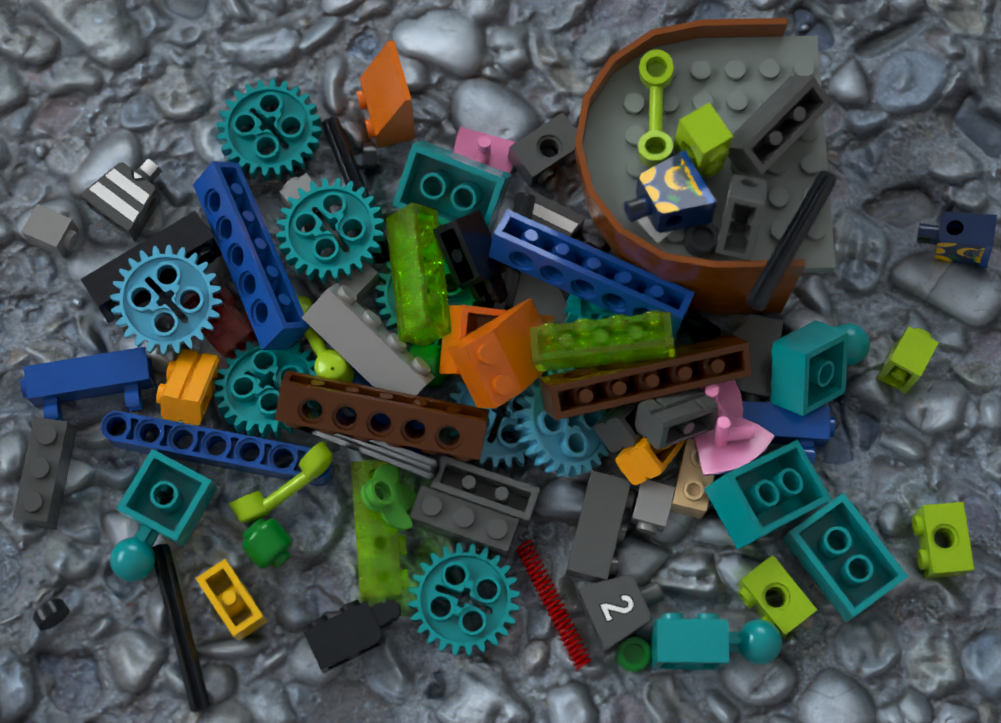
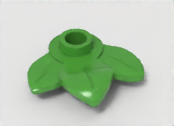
M384 464L376 469L373 479L366 481L362 485V500L371 511L380 513L384 521L392 528L408 530L413 527V524L406 511L414 505L417 494L398 482L399 472L397 466Z

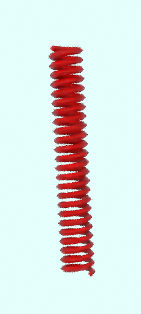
M530 539L517 547L516 552L519 553L518 557L524 563L523 567H526V572H529L528 577H532L530 581L534 582L535 591L539 592L540 601L544 602L545 611L551 617L550 621H553V626H557L555 631H559L558 636H562L560 641H564L563 646H567L565 651H569L568 656H572L570 661H574L573 666H577L575 670L578 671L581 667L591 662L592 658L585 659L590 653L580 655L587 651V648L580 649L585 643L575 645L582 641V638L573 640L580 633L569 636L577 631V628L568 630L575 623L564 626L572 621V618L561 621L569 616V613L559 616L566 612L567 608L555 612L563 607L564 603L554 606L562 601L561 598L552 601L560 595L559 593L548 597L557 591L556 588L545 592L554 587L555 584L553 583L543 587L552 582V579L539 583L550 575L547 573L537 578L547 572V569L534 573L545 566V564H541L532 568L542 562V559L530 563L534 559L539 558L540 555L536 554L526 559L537 552V549H534L524 554L534 548V544L521 549L532 543L533 540Z

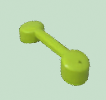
M658 49L650 50L644 54L639 64L640 80L644 86L650 89L649 132L644 134L639 140L638 155L640 161L649 168H653L673 156L672 139L663 132V89L669 86L673 80L674 64L668 53Z
M297 296L305 314L313 305V302L307 296ZM310 326L304 335L317 355L314 365L316 375L352 383L354 379L352 366L336 350H329L322 337Z
M321 441L311 448L299 462V467L302 471L265 498L259 490L234 500L228 505L240 522L250 523L257 521L261 517L267 516L274 508L312 480L321 476L331 465L333 454L326 443Z

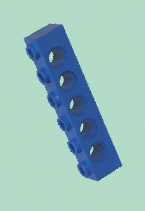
M212 161L193 184L261 349H290L310 326L301 318L304 312L240 164Z
M507 209L493 233L489 252L490 258L673 340L687 315L695 292L673 282L664 281L644 269Z

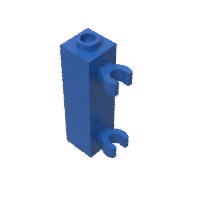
M146 347L24 366L25 378L20 379L23 397L27 398L35 407L43 406L44 418L63 421L60 403L124 393L126 408H129L130 413L143 411L141 390L155 387L152 359Z
M742 401L743 418L760 425L775 435L770 444L787 445L798 440L811 464L815 463L814 446L824 447L830 437L834 436L835 418L830 417V406H820L812 412L801 416L769 402Z

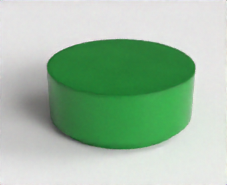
M628 637L617 648L616 660L619 666L627 672H640L651 661V648L642 638Z

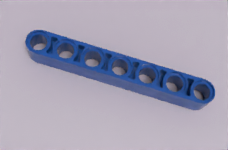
M113 411L103 417L100 428L105 438L117 448L147 454L153 449L173 459L283 480H291L302 471L299 467V462L311 449V447L121 411ZM117 424H127L126 430L122 435L112 436V430ZM157 429L160 431L156 441L152 443L145 442V435L150 430ZM182 437H193L191 446L186 449L177 448V443ZM215 443H226V449L222 454H210V449ZM256 448L260 450L259 457L255 461L247 462L243 460V455L248 449ZM284 454L293 456V462L289 467L279 468L276 466V461L280 456ZM331 462V465L321 476L308 484L322 486L329 483L334 475L333 463Z

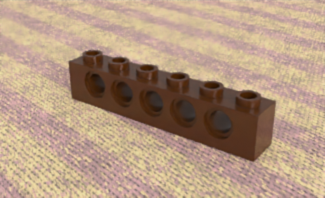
M732 334L539 377L544 411L553 419L559 420L748 377L753 374L749 343Z
M287 370L280 383L275 421L284 422L286 426L292 428H302L304 426L317 428L323 434H348L359 441L379 440L395 448L410 446L419 448L420 451L426 454H438L441 452L451 454L456 459L462 461H471L473 459L480 460L490 410ZM315 400L319 402L322 409L314 410L310 408L307 401ZM350 407L357 415L352 417L346 416L340 408ZM378 413L385 414L391 421L381 423L374 415ZM418 420L424 424L425 428L414 429L408 422ZM444 427H453L459 434L449 436L442 429Z

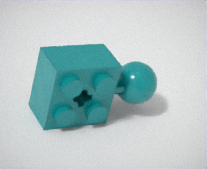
M815 320L774 341L771 351V403L804 416L844 394L847 366L860 363L869 352L870 340L866 331L852 323H844L833 327Z
M151 449L116 508L124 517L141 526L134 537L123 539L113 548L110 556V565L115 575L128 582H137L146 578L152 572L155 565V553L152 546L158 536L183 548L217 490L213 481ZM164 495L167 497H170L172 495L174 497L173 500L170 503H167L166 505L162 501V497Z
M663 613L662 618L656 619L650 627L651 669L721 670L729 664V652H739L746 661L756 665H764L776 659L782 648V638L779 630L769 621L761 619L747 622L740 631H729L728 619H719V614L701 613L695 619H684L683 613Z

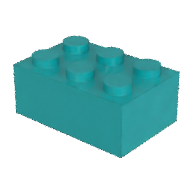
M421 140L412 144L392 206L441 225L481 210L489 232L492 234L512 174Z
M798 440L725 474L704 488L738 550L807 515L832 500Z
M844 492L789 531L782 539L845 623L909 577Z

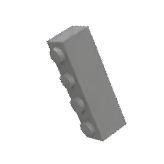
M337 283L329 287L301 317L375 388L418 396L435 378L430 373V366L420 357H414L405 349L407 347L405 342L398 335L390 334L381 326V319L373 311L365 310L356 302V295L346 286H340Z

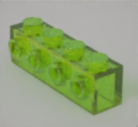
M412 202L387 217L386 223L398 337L400 341L425 347L452 331L443 255L433 233V229L439 227L438 213L435 209Z
M656 310L645 312L643 315H613L608 319H579L573 323H544L538 327H530L532 361L538 372L676 357L670 311Z
M378 459L351 462L359 588L362 603L365 601L368 603L386 601L389 598L391 600L404 599L403 590L410 588L408 569H401V556L407 555L405 535H399V530L389 526L380 513L373 512L367 508L361 497L362 485L366 481L373 479L378 467L389 464ZM398 468V472H399V480H398V482L401 484V473H400V468Z

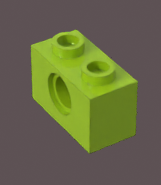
M709 102L679 120L673 149L677 154L686 151L700 176L706 175L707 178H710L725 167L724 164L729 154L733 135Z
M908 326L891 348L876 378L906 394L922 376L939 342L932 339V335L926 330Z
M964 502L922 505L917 509L915 515L912 516V529L914 535L919 536L920 549L917 550V562L919 569L924 570L925 579L967 575L975 570ZM935 533L943 534L948 542L947 548H941L935 543Z
M774 555L770 556L736 584L740 589L737 594L748 608L754 607L762 617L760 618L761 620L772 623L779 630L781 638L817 611ZM774 591L778 593L782 600L781 606L778 608L771 607L766 602V592Z

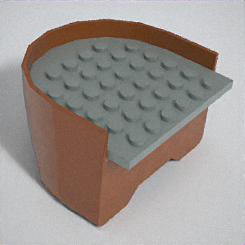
M787 18L701 19L652 29L610 56L583 96L575 141V154L587 208L594 226L619 259L644 269L664 281L673 282L695 292L689 308L697 312L713 315L781 313L802 273L833 272L835 270L829 195L765 309L756 311L746 304L750 291L817 175L823 170L828 172L824 115L822 114L763 175L739 172L727 156L724 164L725 167L719 173L710 178H707L706 175L702 177L716 200L712 223L718 228L719 232L733 174L763 179L768 182L765 207L751 260L715 252L707 257H696L686 250L683 243L687 228L674 230L657 244L637 220L634 222L629 221L624 210V202L636 198L638 177L651 169L640 161L638 155L639 140L644 134L649 132L650 89L644 86L640 80V60L644 54L655 49L665 51L673 60V80L669 86L663 89V132L670 136L673 143L679 120L709 102L733 134L790 76H813L821 86L817 36H784L788 24ZM734 222L733 230L744 232L746 231V226L743 223Z

